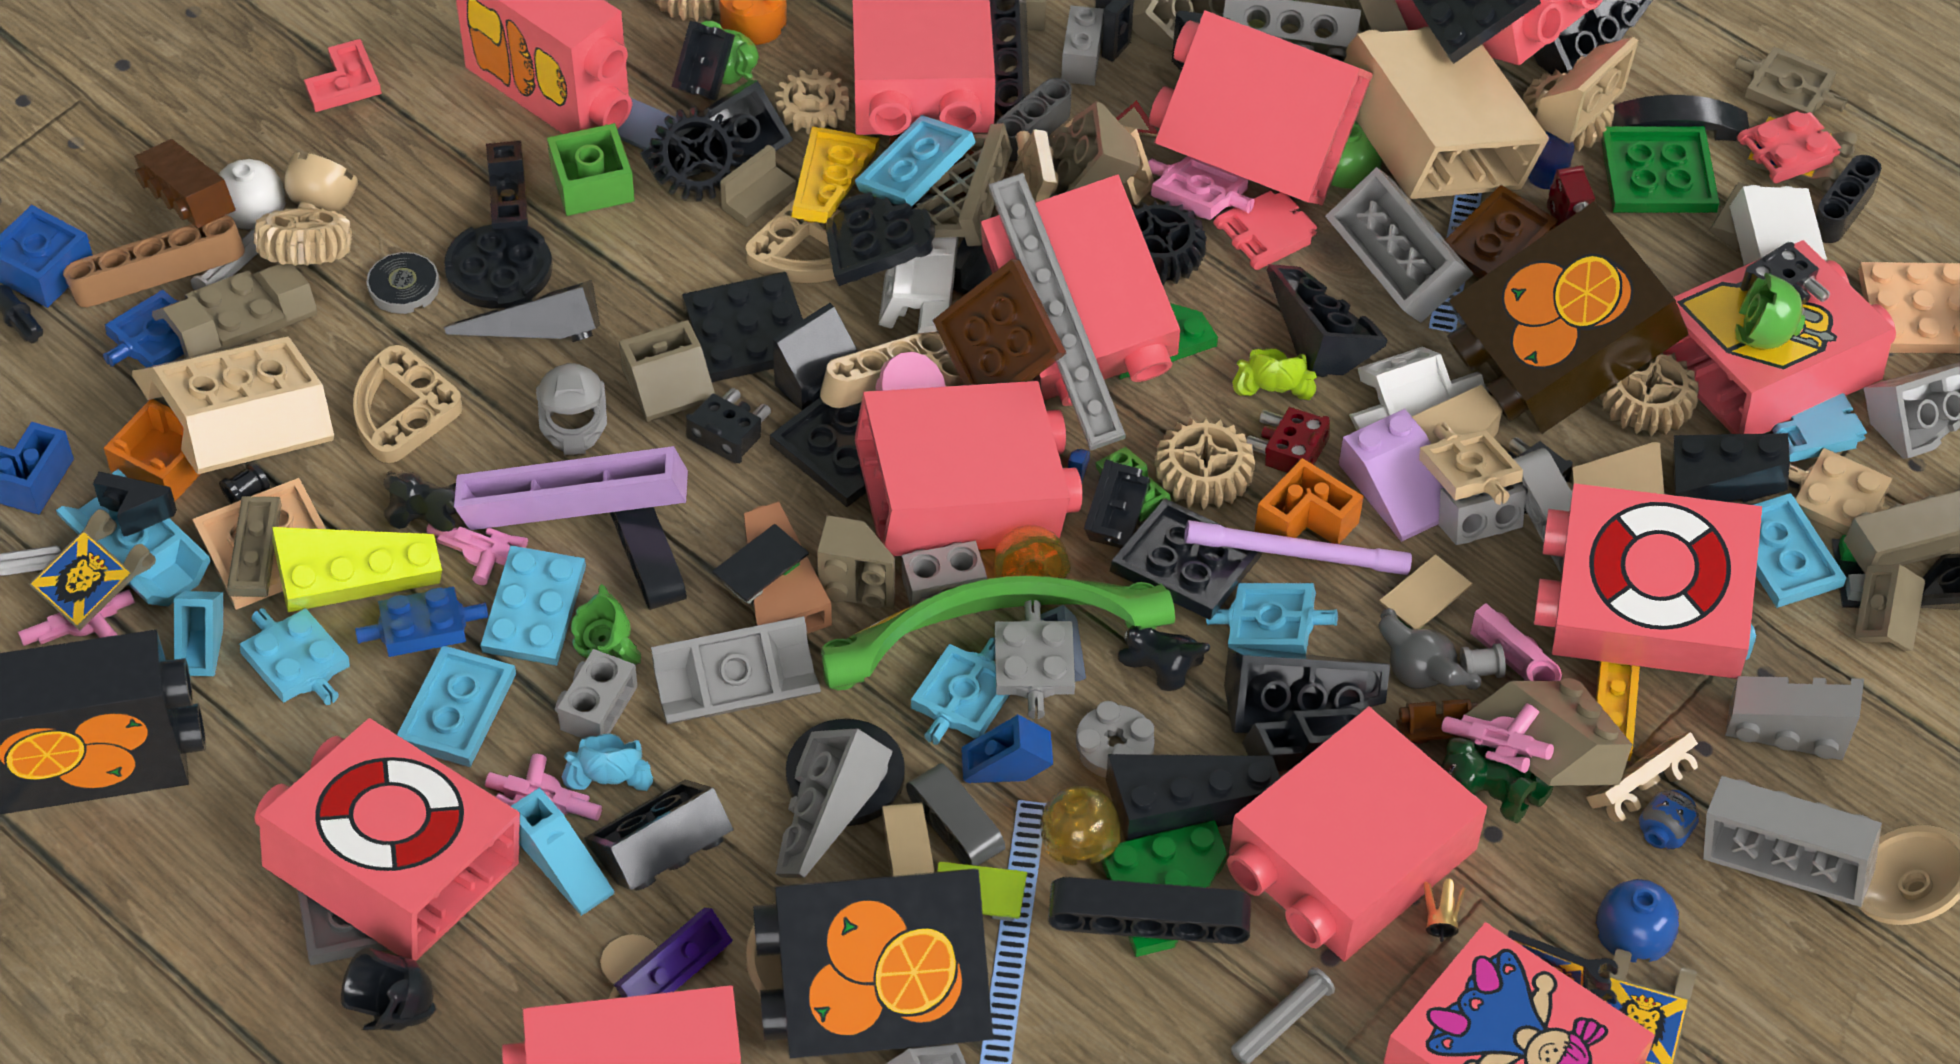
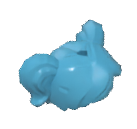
M613 734L591 736L581 740L577 753L570 751L564 755L567 764L561 777L564 785L571 790H584L590 785L592 780L600 784H620L626 781L629 786H633L636 790L648 791L653 783L651 767L648 762L642 759V746L639 740L624 744L618 736Z

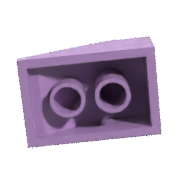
M1406 409L1344 436L1339 460L1340 467L1401 542L1439 524L1440 490L1444 488L1419 460L1420 447L1430 445L1431 443L1426 433Z

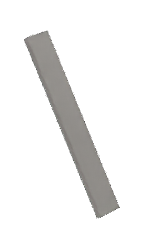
M1024 173L989 184V191L1015 258L1021 261L1067 353L1056 361L1090 451L1125 439L1126 434Z

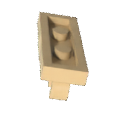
M1691 732L1670 737L1624 770L1620 785H1602L1586 796L1587 801L1592 809L1607 806V814L1613 822L1625 820L1626 817L1621 810L1622 802L1626 805L1629 812L1637 811L1641 808L1639 799L1634 794L1629 793L1636 787L1640 791L1652 787L1661 780L1658 774L1664 771L1665 776L1671 782L1681 780L1683 776L1678 770L1679 762L1683 765L1686 772L1698 768L1696 759L1691 754L1686 753L1698 744Z

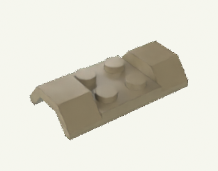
M280 263L252 274L249 270L189 292L185 294L184 300L152 311V317L155 321L164 318L179 337L185 358L233 348L317 315V307L309 282L293 264L282 265Z

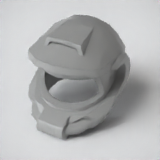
M566 363L547 372L542 378L540 385L536 387L539 429L543 435L551 442L555 449L563 451L564 455L586 454V450L595 445L607 425L604 382L600 381L599 376L591 369L580 364ZM589 409L594 412L592 420L587 425L577 429H564L556 425L551 419L554 413L573 415Z

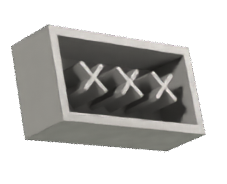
M1377 167L1325 216L1402 310L1420 323L1473 275L1471 270L1397 183Z
M1721 776L1706 815L1703 860L1861 907L1875 871L1882 823L1871 820L1864 815H1854L1831 808L1823 803H1813L1799 799L1782 791H1772L1755 786L1745 780H1735Z

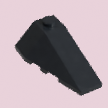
M749 80L707 107L711 109L710 120L714 121L718 114H722L724 117L719 124L722 128L729 123L734 125L733 130L728 136L739 135L741 138L739 143L732 146V148L744 150V154L741 157L733 158L741 163H745L768 145H771L777 151L793 141L757 80ZM704 110L698 113V117H702ZM687 128L679 131L676 135L680 138L684 136L690 140H695L705 130ZM714 136L710 142L709 149L711 154L718 158L717 162L723 165L724 152L720 142ZM705 141L701 143L699 148L695 147L694 151L692 148H688L691 156L686 166L687 168L691 166L693 161L697 162L698 158L701 161L704 160L701 157V153L706 143ZM668 144L670 164L678 173L682 167L683 159L675 151L676 147ZM652 146L640 153L650 171L655 164L660 163V161L648 159L650 152L659 151V149ZM703 169L693 170L689 174V176L697 175L699 173L707 171ZM663 171L657 174L652 173L657 183L664 175Z

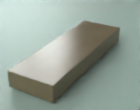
M242 496L227 585L229 596L268 597L275 552L272 542V527L279 526L282 506L280 497Z

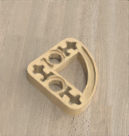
M794 200L746 244V261L748 266L765 276L786 272L789 281L794 283H818L835 279L831 257L811 261L785 259L808 235L829 246L825 230L827 223L807 222L803 219L791 218ZM836 209V211L831 216V219L833 220L834 216L840 211ZM780 229H790L794 232L788 237H780L775 234Z
M400 345L385 348L371 360L357 382L353 398L354 416L360 438L369 452L377 460L384 463H394L404 458L456 419L463 409L459 390L408 348ZM402 362H403V366H404L405 373H404V371H403V368L399 365V364L402 363ZM425 378L430 380V383L423 388L411 386V383L416 379ZM386 379L414 403L376 429L370 417L371 404L375 392L383 380ZM438 398H439L443 403L439 404V403H438ZM419 418L427 421L425 426L414 429L408 427V423L413 419Z

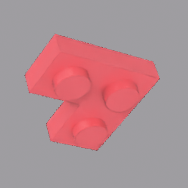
M361 39L328 47L329 57L335 71L304 79L305 88L315 112L382 94L380 83Z

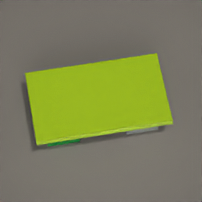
M939 861L937 872L979 869L983 915H990L992 919L1013 921L1014 918L1020 919L1027 879L1026 871Z

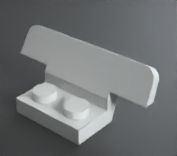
M958 237L934 238L932 241L933 251L929 255L916 257L906 263L887 269L884 277L878 325L892 329L898 316L904 317L908 307L920 309L917 333L938 332L932 320L951 306Z
M1419 347L1359 367L1360 381L1377 390L1380 405L1350 414L1349 416L1356 430H1360L1403 409H1406L1412 417L1479 385L1485 388L1482 374L1478 372L1450 381L1442 355L1430 349Z

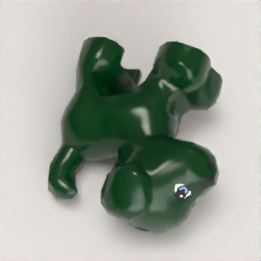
M1452 738L1446 745L1447 754L1441 767L1472 794L1475 795L1481 790L1488 791L1491 797L1501 801L1500 812L1509 821L1518 823L1526 814L1529 805L1523 802L1526 796L1529 803L1541 807L1553 791L1554 786L1547 785L1529 770L1523 773L1508 764L1489 760L1483 756L1486 755L1487 751L1495 753L1497 748L1474 744L1472 741L1464 738Z

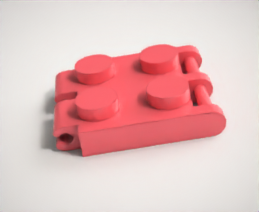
M1796 111L1743 130L1737 136V140L1742 145H1747L1754 153L1753 159L1758 164H1763L1770 172L1769 177L1774 183H1780L1832 164L1834 157L1840 154L1838 149L1841 148L1828 131L1822 132L1824 130L1823 125L1811 112L1804 114ZM1756 141L1762 149H1759L1754 142ZM1772 160L1778 168H1775L1770 161Z
M1272 191L1254 198L1255 203L1251 212L1247 213L1235 207L1217 216L1213 221L1218 230L1223 229L1232 239L1231 244L1236 250L1241 249L1251 260L1250 265L1254 270H1259L1310 245L1311 239L1317 234L1316 229L1318 228L1303 211H1297L1299 206L1287 194L1282 192L1274 194Z

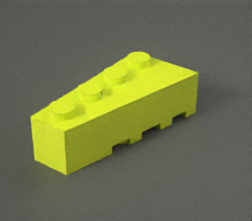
M272 527V542L288 613L305 608L310 609L440 584L442 568L434 534Z

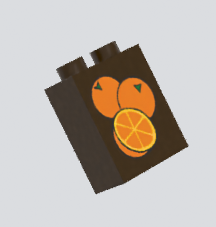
M1595 201L1448 300L1461 325L1458 329L1447 335L1458 356L1471 372L1487 362L1498 377L1485 385V388L1491 396L1495 397L1503 409L1502 414L1511 422L1525 412L1541 434L1689 335L1675 298Z

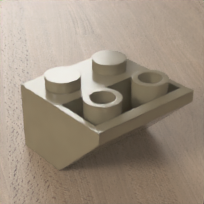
M688 320L619 341L622 371L647 422L702 405L712 393L715 394L701 345Z
M827 516L817 551L818 578L829 600L865 604L872 608L884 607L894 609L895 557L865 521Z

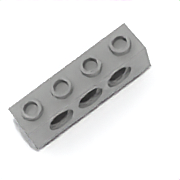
M1225 0L1223 12L1224 18H1229L1250 27L1248 23L1251 20H1261L1265 25L1256 30L1342 62L1346 58V49L1349 43L1358 33L1361 10L1293 0ZM1286 24H1293L1299 30L1290 34L1284 32L1281 28ZM1319 29H1327L1332 35L1328 38H1320L1315 32Z

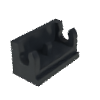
M690 20L671 87L689 95L717 101L735 35L714 26L711 28Z
M1105 460L1084 526L1090 541L1123 548L1134 535L1150 484V479L1142 476L1143 471L1141 469Z

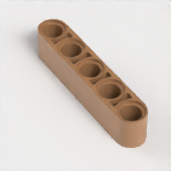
M225 215L200 228L190 224L76 260L66 266L63 275L76 304L80 307H91L234 262L243 256L245 246L233 218Z

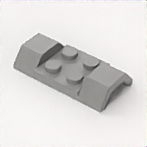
M804 616L651 647L654 674L662 711L667 724L765 706L821 692L812 664Z

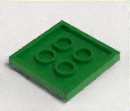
M1606 127L1607 130L1603 132L1601 144L1613 213H1717L1720 202L1705 127Z

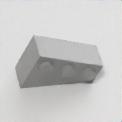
M1738 676L1730 698L1725 736L1738 738L1744 742H1757L1776 746L1782 750H1795L1814 754L1824 759L1833 758L1843 761L1860 717L1864 679L1851 678V685L1826 684V678H1813V684H1788V677Z

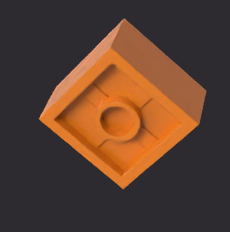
M154 399L149 400L104 447L111 474L119 469L127 478L171 487L174 501L201 475H197L181 451L183 425L170 407Z

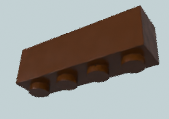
M169 139L134 156L138 168L135 169V174L140 185L144 189L149 188L156 199L161 198L169 210H176L182 220L187 219L196 228H200L236 211L225 180L173 139Z

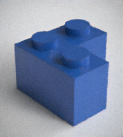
M31 422L14 449L0 446V504L40 515L74 460L66 431Z

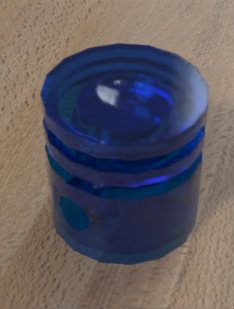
M1546 131L1545 133L1548 135L1549 140L1528 179L1535 186L1550 190L1556 170L1571 167L1575 146L1573 141L1567 143Z

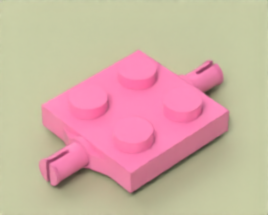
M1189 156L1172 165L1164 164L1153 158L1148 161L1152 174L1160 177L1152 184L1151 196L1166 203L1169 200L1171 206L1183 205L1184 210L1194 211L1196 216L1209 220L1228 206L1236 207L1247 213L1251 212L1254 207L1255 200L1253 198L1241 195L1248 188V179Z

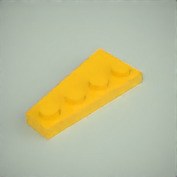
M812 126L791 218L803 219L807 222L827 223V219L831 218L854 185L855 180L862 174L878 151L880 138Z

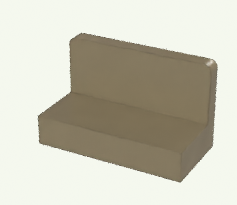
M771 145L766 146L721 180L722 210L745 227H748L796 190V180L776 167L775 148Z
M1900 564L1867 566L1854 638L1863 643L1890 642L1904 651H1912L1924 591V579Z

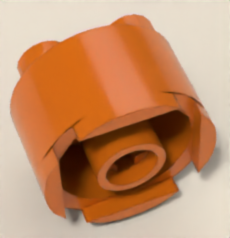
M719 0L720 25L722 29L740 32L750 38L755 45L766 44L777 39L781 35V29L787 24L786 0Z

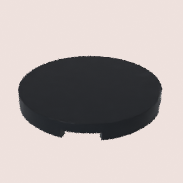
M491 224L476 229L470 227L452 241L447 249L444 260L447 282L452 291L462 300L472 305L490 309H501L517 302L532 299L547 285L553 267L551 252L544 237L530 226L492 229Z
M857 719L830 720L807 730L792 746L786 762L788 791L792 798L798 797L800 781L795 779V774L811 732L859 729L893 751L888 762L886 776L847 826L870 822L882 816V806L891 805L902 792L905 781L903 754L897 742L886 731L872 723Z

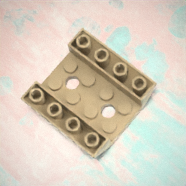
M289 336L263 340L132 371V377L146 398L151 400L164 397L183 425L181 451L197 475L334 440V431L323 385ZM198 388H202L203 390H205V391H207V392L199 391V390H197V389H198Z

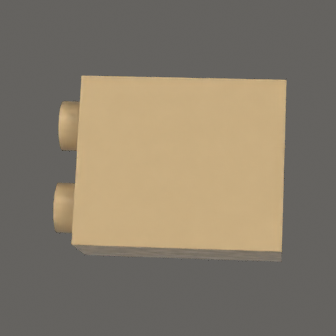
M1423 27L1418 30L1380 32L1378 30H1368L1357 33L1346 49L1344 63L1373 73L1356 122L1362 128L1409 199L1494 192L1500 185L1509 190H1521L1549 137L1483 45H1480L1453 64L1430 27Z

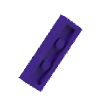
M704 907L613 985L622 998L674 992L732 943L733 940L713 909Z

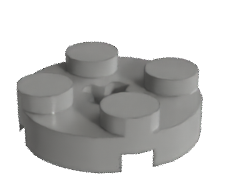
M1104 701L1097 706V709L1085 715L1078 725L1076 748L1080 753V760L1088 770L1098 776L1106 778L1108 754L1153 755L1154 725L1152 721L1133 708L1118 705L1112 701ZM1118 736L1122 738L1125 744L1117 743L1114 747L1109 746L1108 737Z

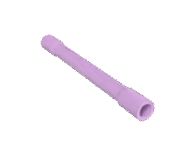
M1191 520L1187 521L1184 533V542L1190 544L1251 550L1366 567L1375 571L1401 575L1409 574L1412 563V555L1407 552L1380 548L1367 549L1225 528L1218 524Z

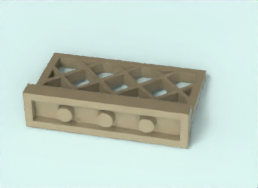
M1004 123L991 124L987 134H973L976 143L971 148L983 146L982 149L972 155L965 153L961 157L963 160L952 166L924 194L926 195L931 192L934 197L922 204L916 202L911 207L912 209L920 210L925 208L928 213L941 204L947 207L934 216L929 213L935 225L934 238L965 237L967 246L982 245L981 221L991 217L995 205L989 191V184L1003 180L1012 153V147ZM971 167L975 170L963 179L958 176ZM949 180L955 183L942 192L937 189ZM962 191L967 194L955 203L950 200ZM954 215L959 218L957 224H941Z

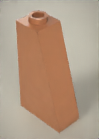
M780 502L767 506H758L752 511L744 513L746 545L774 524L780 527L798 544L801 545ZM807 556L800 561L799 566L787 575L780 576L763 589V593L753 600L756 626L803 616L806 622L807 634L832 626L831 602Z

